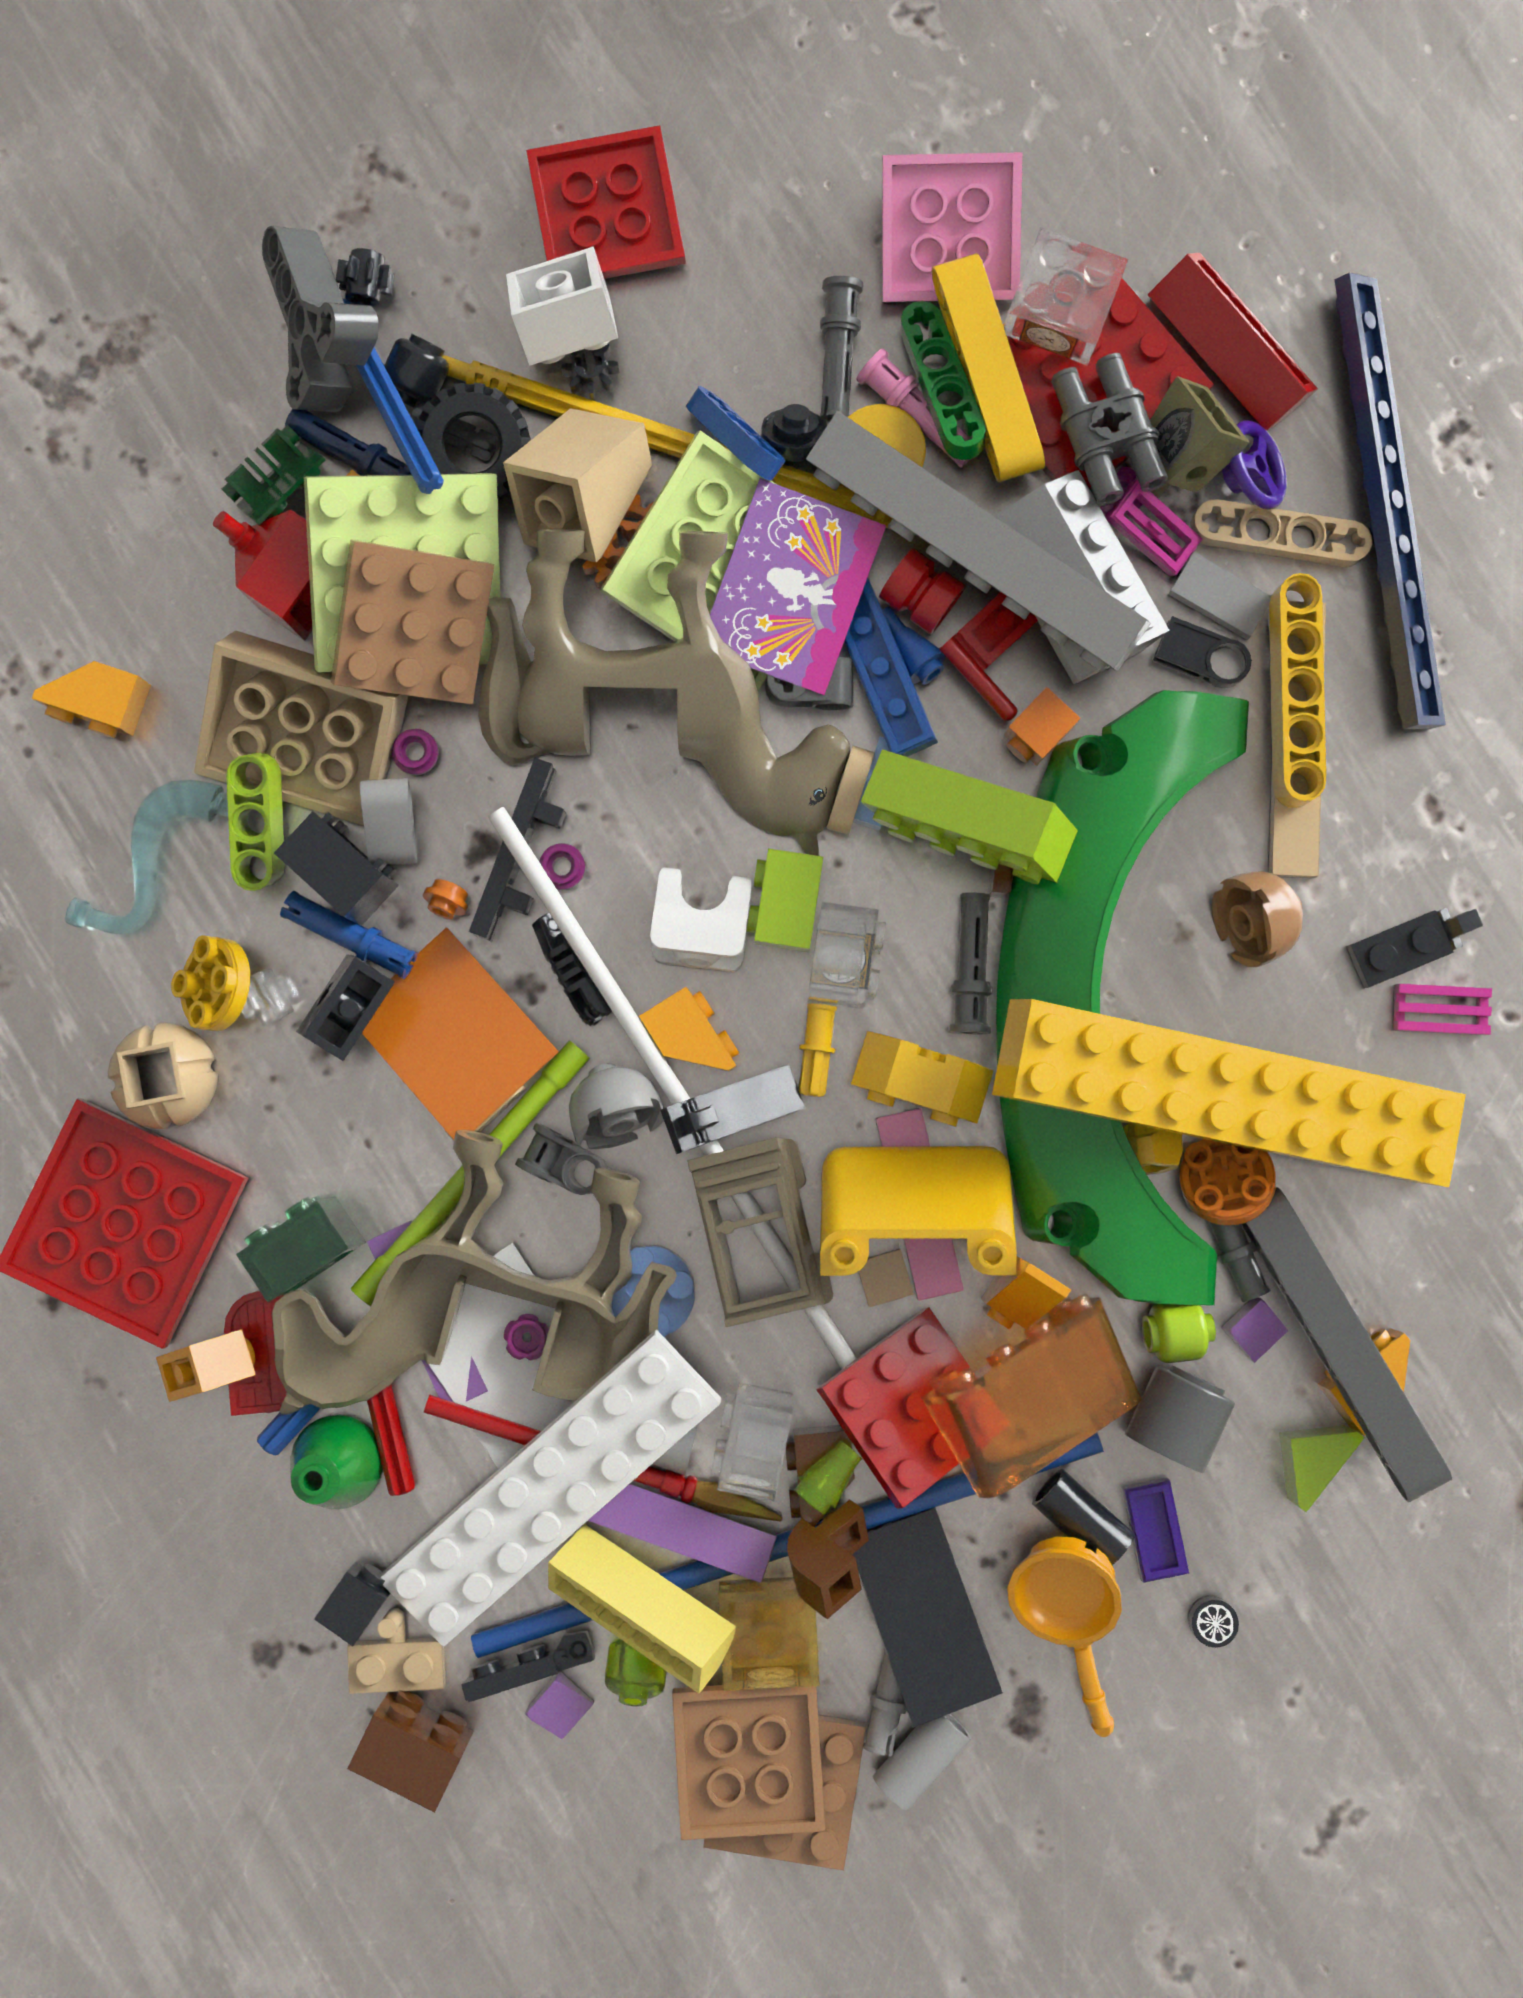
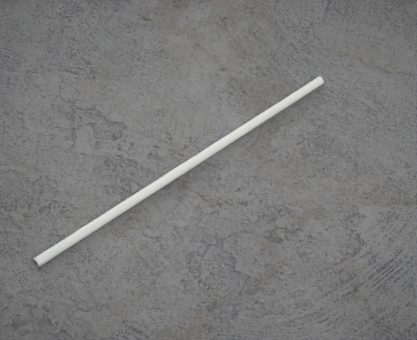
M502 807L489 815L488 818L671 1104L690 1099L505 808ZM717 1140L699 1146L704 1155L724 1151ZM750 1191L731 1196L745 1219L764 1214ZM766 1221L750 1225L790 1290H800L794 1260L770 1222ZM823 1305L803 1309L841 1369H844L857 1359Z

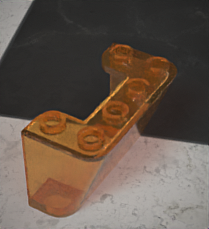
M1087 1293L1071 1300L1067 1296L1062 1302L1046 1313L1048 1316L1045 1319L1033 1324L1024 1331L1027 1337L1025 1340L1012 1347L1011 1343H1006L994 1349L985 1356L988 1364L975 1372L971 1368H967L957 1373L956 1369H952L940 1375L930 1383L933 1390L921 1397L979 1498H994L1011 1490L1131 1410L1141 1401L1142 1398L1100 1297L1089 1298Z

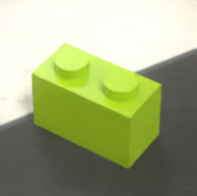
M768 848L767 859H757L753 887L762 888L760 906L750 905L747 932L755 933L754 945L809 953L823 856Z

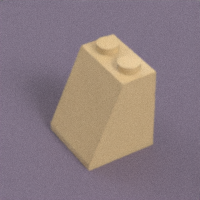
M570 408L504 461L503 464L523 544L537 547V530L579 529L585 531L584 551L577 558L597 562L602 558L652 467L644 423Z

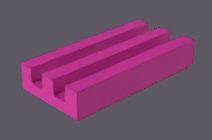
M1138 480L1130 481L1125 488L1127 490L1120 500L1115 502V508L1109 510L1105 517L1113 527L1168 576H1176L1200 544L1202 538L1152 492H1143ZM1135 498L1186 543L1185 546L1182 548L1156 522L1152 521L1133 504ZM1124 513H1126L1151 537H1153L1161 546H1163L1171 555H1173L1175 559L1173 560L1150 538H1148L1140 529H1138L1130 520H1128L1124 516Z
M1395 984L1393 1031L1491 1035V1025H1488V1017L1492 1013V1007H1489V998H1492V988ZM1406 995L1476 998V1006L1407 1003L1405 999ZM1405 1012L1476 1016V1025L1405 1021Z

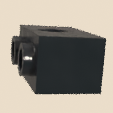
M347 954L296 1032L344 1061L395 982L356 956Z

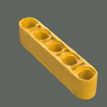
M978 253L933 266L932 280L945 324L985 423L984 446L996 480L1002 482L1044 469L1045 460L1042 445L981 257Z
M1304 573L1293 574L1288 577L1274 591L1269 602L1273 791L1281 804L1291 808L1301 807L1321 795L1326 785L1322 590L1314 577ZM1291 590L1301 594L1305 603L1304 608L1299 609L1291 606L1287 601L1286 592ZM1288 636H1295L1303 641L1306 649L1304 655L1295 654L1289 649L1287 644ZM1289 682H1298L1305 688V701H1297L1292 698L1288 690ZM1291 727L1304 731L1308 740L1306 748L1297 747L1291 742L1289 737ZM1292 773L1301 774L1307 780L1309 787L1306 795L1298 794L1291 787L1290 778Z

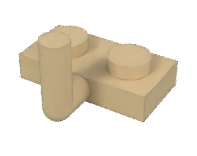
M399 1608L390 1609L377 1626L379 1635L386 1638V1640L357 1641L353 1647L350 1644L347 1645L349 1694L396 1692L399 1690L444 1689L446 1685L445 1646L443 1647L434 1637L405 1639V1615Z

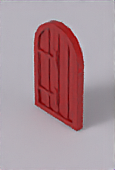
M259 1290L243 1295L232 1304L225 1317L224 1335L242 1329L244 1338L250 1341L255 1353V1363L253 1365L255 1375L228 1384L231 1416L256 1413L269 1414L280 1411L287 1391L277 1374L275 1365V1339L272 1319L275 1303L283 1296L274 1291Z

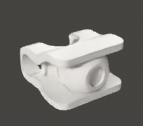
M662 868L658 877L650 931L653 958L658 963L727 972L738 970L744 959L751 900V878L732 876L725 900L711 910H698L687 904L682 896V876L680 870Z

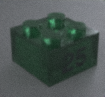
M319 1195L311 1199L306 1197L284 1212L288 1220L282 1224L278 1221L271 1226L268 1223L244 1239L248 1246L236 1255L267 1303L299 1289L366 1244V1241L337 1197L321 1199Z

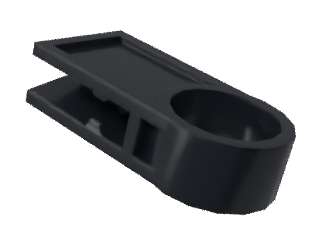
M1174 616L1171 617L1170 621L1168 620L1166 625L1170 631L1161 637L1152 660L1210 683L1215 687L1224 689L1234 687L1241 682L1250 671L1252 663L1250 652L1243 643ZM1226 648L1237 653L1242 663L1241 673L1237 678L1224 679L1213 671L1210 661L1214 651Z

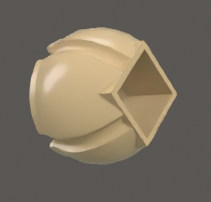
M165 1022L158 1023L154 1030L149 1026L139 1027L121 1041L110 1059L107 1072L108 1079L115 1083L114 1089L110 1092L112 1099L125 1116L143 1127L168 1129L173 1123L177 1126L186 1125L204 1112L216 1092L218 1073L211 1069V1063L216 1061L214 1054L202 1037L184 1026ZM170 1051L178 1094L144 1100L136 1057Z

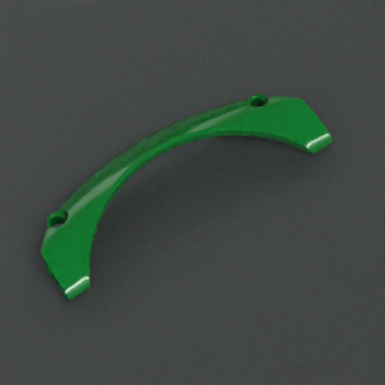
M1162 690L1153 693L1138 705L1102 728V736L1085 735L1056 745L1052 751L1036 798L1055 803L1078 831L1057 883L1041 878L1039 884H1034L1015 875L1013 876L1004 922L997 980V1065L1010 999H1034L1100 1014V984L1104 951L1113 913L1126 878L1144 844L1164 816L1178 801L1214 770L1246 752L1249 701L1204 692ZM1078 752H1080V754H1081V756H1082V761H1083L1082 766L1080 765V763H1079V761H1078V757H1077V753H1078ZM1000 1097L1003 1131L1015 1195L1021 1216L1022 1229L1029 1239L1040 1243L1070 1246V1255L1118 1298L1158 1304L1215 1305L1217 1252L1192 1231L1161 1197L1139 1163L1120 1121ZM1053 1215L1054 1226L1050 1231L1048 1222L1050 1216Z

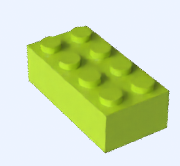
M883 749L861 799V802L874 813L872 819L881 825L889 827L887 832L894 837L908 842H913L915 836L930 841L929 847L950 856H954L956 850L971 854L970 860L992 870H996L998 864L1013 868V875L1034 884H1039L1041 878L1057 883L1078 831L1055 803Z

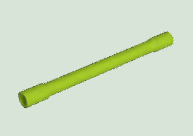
M570 1040L543 1069L537 1081L489 1134L503 1143L499 1158L559 1090H562L590 1059ZM463 1165L383 1255L377 1257L350 1288L367 1305L371 1307L379 1282L395 1257L432 1233L454 1209L463 1192Z

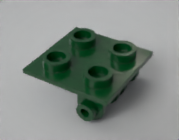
M288 425L282 430L276 428L261 443L279 463L277 466L258 447L254 450L272 470L267 476L249 457L244 459L262 479L261 482L243 464H240L224 479L227 484L221 488L234 503L241 497L242 500L236 506L258 525L264 520L281 514L288 504L286 499L298 487L304 489V477L319 476L321 473L319 467L326 461L322 455L303 443L296 447L295 444L300 440V437Z

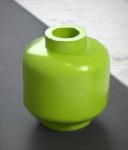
M1155 1303L1150 1309L1149 1315H1145L1142 1320L1143 1339L1148 1353H1155L1158 1360L1164 1363L1200 1360L1207 1353L1209 1342H1214L1216 1338L1213 1316L1210 1313L1205 1314L1200 1305Z

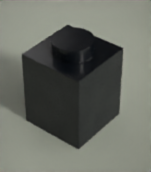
M355 1562L345 1573L314 1620L353 1647L391 1594L383 1586L385 1580L381 1578L382 1571L373 1565L366 1563L362 1566Z

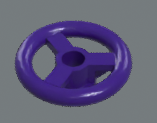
M1241 421L1236 425L1244 436L1249 435L1253 438V444L1247 452H1240L1234 456L1230 463L1222 469L1223 478L1232 492L1236 494L1243 492L1259 508L1266 510L1274 509L1282 503L1287 489V476L1283 458L1275 441L1261 425L1253 421ZM1266 457H1267V459H1268V462H1269V465H1270V468H1271V471H1272V477H1271V475L1269 474V468H1268V463H1267V461H1266Z

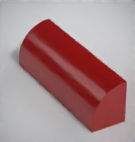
M1200 252L1186 254L1147 294L1266 431L1284 420L1318 390L1315 384Z

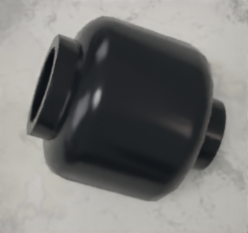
M413 333L409 339L400 338L395 341L384 366L403 403L414 408L417 400L425 403L427 401L430 402L436 396V393L440 391L449 372V364L443 358L445 350Z

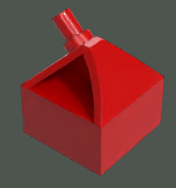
M288 510L263 521L260 525L251 526L247 522L239 523L225 511L220 512L215 517L213 526L229 538V545L235 548L236 587L260 611L305 641L312 632L306 519L294 511Z

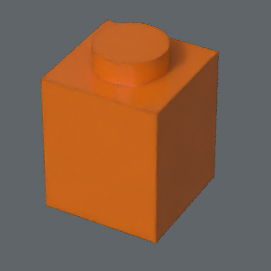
M1046 687L1007 728L1004 736L1009 742L1006 745L1022 762L1027 763L1031 760L1038 766L1081 718Z

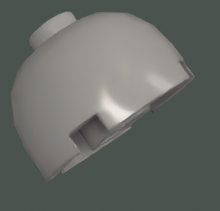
M612 1063L598 1065L589 1071V1076L583 1079L571 1094L569 1117L575 1142L580 1146L582 1141L586 1140L588 1149L612 1148L638 1139L637 1134L633 1132L634 1130L648 1124L651 1132L663 1122L664 1119L660 1110L664 1107L654 1084L640 1071L627 1067H615Z

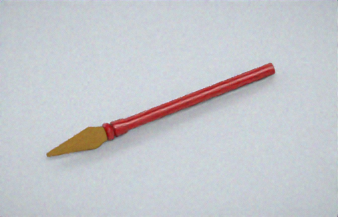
M429 1395L424 1408V1413L522 1445L529 1443L541 1432L540 1430L433 1395ZM649 1466L633 1480L659 1489L660 1492L678 1498L680 1496L682 1502H693L707 1512L779 1522L783 1519L782 1516L731 1489L718 1487V1482L698 1481L693 1475L685 1478L684 1474L669 1470L662 1471Z

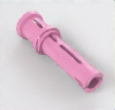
M884 348L880 349L865 364L856 380L861 385L867 383L886 401V405L898 407L912 416L922 432L948 455L943 447L925 397L918 389L917 379L912 374L906 376L888 359L889 353ZM957 425V435H961L964 441L971 440L972 438L967 436ZM950 456L960 468L969 461L954 459Z

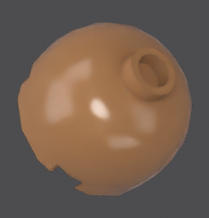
M1258 871L1238 874L1224 879L1220 883L1224 885L1222 890L1214 893L1212 916L1221 941H1225L1229 936L1232 946L1237 950L1230 953L1236 961L1247 967H1259L1273 962L1293 948L1302 931V903L1299 896L1282 878L1272 873Z

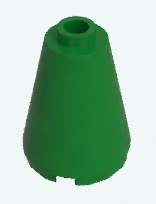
M334 1414L315 1420L302 1430L295 1440L291 1451L290 1478L294 1493L302 1501L323 1508L345 1509L361 1503L375 1490L383 1475L375 1433L355 1416Z

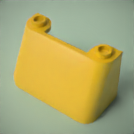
M988 1146L841 1147L834 1149L828 1153L822 1166L820 1276H846L860 1271L868 1260L869 1239H967L968 1258L974 1269L987 1275H1016L1017 1251L1011 1174L1007 1158L998 1149Z

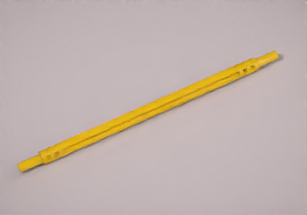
M443 355V358L449 364L447 376L465 381L466 384H474L475 382L485 384V386L492 389L496 388L503 392L507 398L513 400L514 403L556 417H560L572 408L644 423L649 448L678 458L682 457L695 434L483 364L476 360H473L470 364ZM719 443L720 445L728 449L724 444ZM783 464L772 480L782 487L884 524L886 528H889L888 525L892 520L891 517L879 509L874 516H871L850 501L855 494L853 491L842 484L835 491L811 473Z

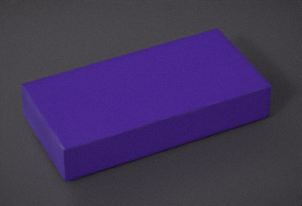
M1162 1478L1122 1486L1130 1530L1135 1534L1133 1545L1141 1581L1145 1583L1189 1574L1170 1480Z

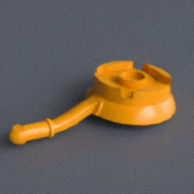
M1074 1537L1046 1539L1032 1547L1030 1555L1025 1557L1015 1567L1007 1586L1009 1606L1019 1623L1035 1636L1058 1645L1074 1647L1077 1671L1083 1691L1082 1701L1087 1705L1092 1720L1091 1726L1098 1736L1107 1737L1113 1732L1114 1720L1110 1716L1105 1702V1692L1099 1684L1091 1645L1115 1628L1122 1612L1121 1592L1115 1580V1570L1107 1556L1098 1548L1096 1554L1092 1550L1085 1548V1541Z

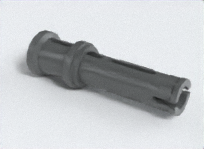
M831 276L825 278L822 282V289L826 292L825 316L820 320V328L825 335L826 344L820 417L826 422L831 421L836 411H839L846 417L850 416L852 351L854 337L861 330V321L857 318L858 295L863 292V282L851 276Z
M967 892L960 894L958 980L953 981V985H951V993L955 995L954 1023L949 1025V1032L974 1035L991 1034V1026L987 1024L988 996L992 995L993 987L990 986L989 981H986L990 895Z

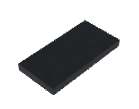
M936 1508L867 1532L869 1541L852 1555L856 1558L859 1578L912 1727L922 1725L1002 1694L1000 1683Z

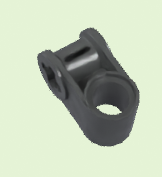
M838 657L825 695L798 685H794L790 693L783 692V685L778 683L780 679L771 675L767 676L765 684L766 696L777 707L814 708L819 710H846L853 707L852 659Z
M535 1123L533 1127L535 1135L524 1157L518 1158L515 1165L550 1183L553 1182L572 1193L579 1195L592 1194L590 1191L591 1185L583 1187L576 1182L574 1178L575 1167L581 1161L587 1160L594 1164L596 1169H608L605 1161L598 1155L573 1143V1140L544 1125Z

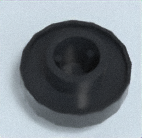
M791 404L783 409L771 412L764 418L761 426V437L786 461H808L806 458L827 427V423L806 406Z

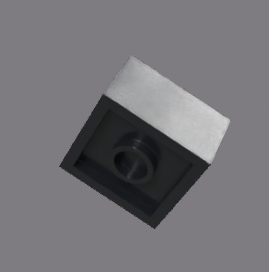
M312 811L274 854L343 917L362 926L399 886L391 878L396 873V870L389 865L383 871L387 864L380 858L371 864L368 861V856L342 834L347 829V825L339 820L333 826L332 824L336 818L331 813H326L322 818Z

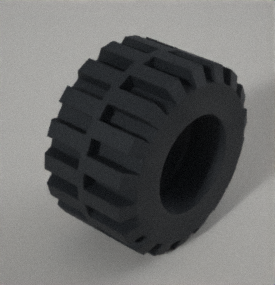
M475 382L474 384H454L453 387L446 390L442 389L436 393V396L424 405L415 423L440 474H497V499L510 491L503 462L531 440L525 417H523L519 407L513 400L507 398L503 392L496 388L492 389L485 386V384ZM465 416L484 418L494 426L500 438V452L496 461L489 468L481 472L471 473L457 468L449 460L445 451L444 442L447 430L452 423Z

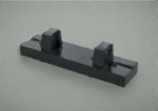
M534 757L511 818L528 845L537 822L560 829L566 815L563 808L545 802L557 771L553 768L552 763ZM504 841L469 929V932L474 936L490 942L493 941L505 908L528 915L534 900L532 896L512 889L520 866Z

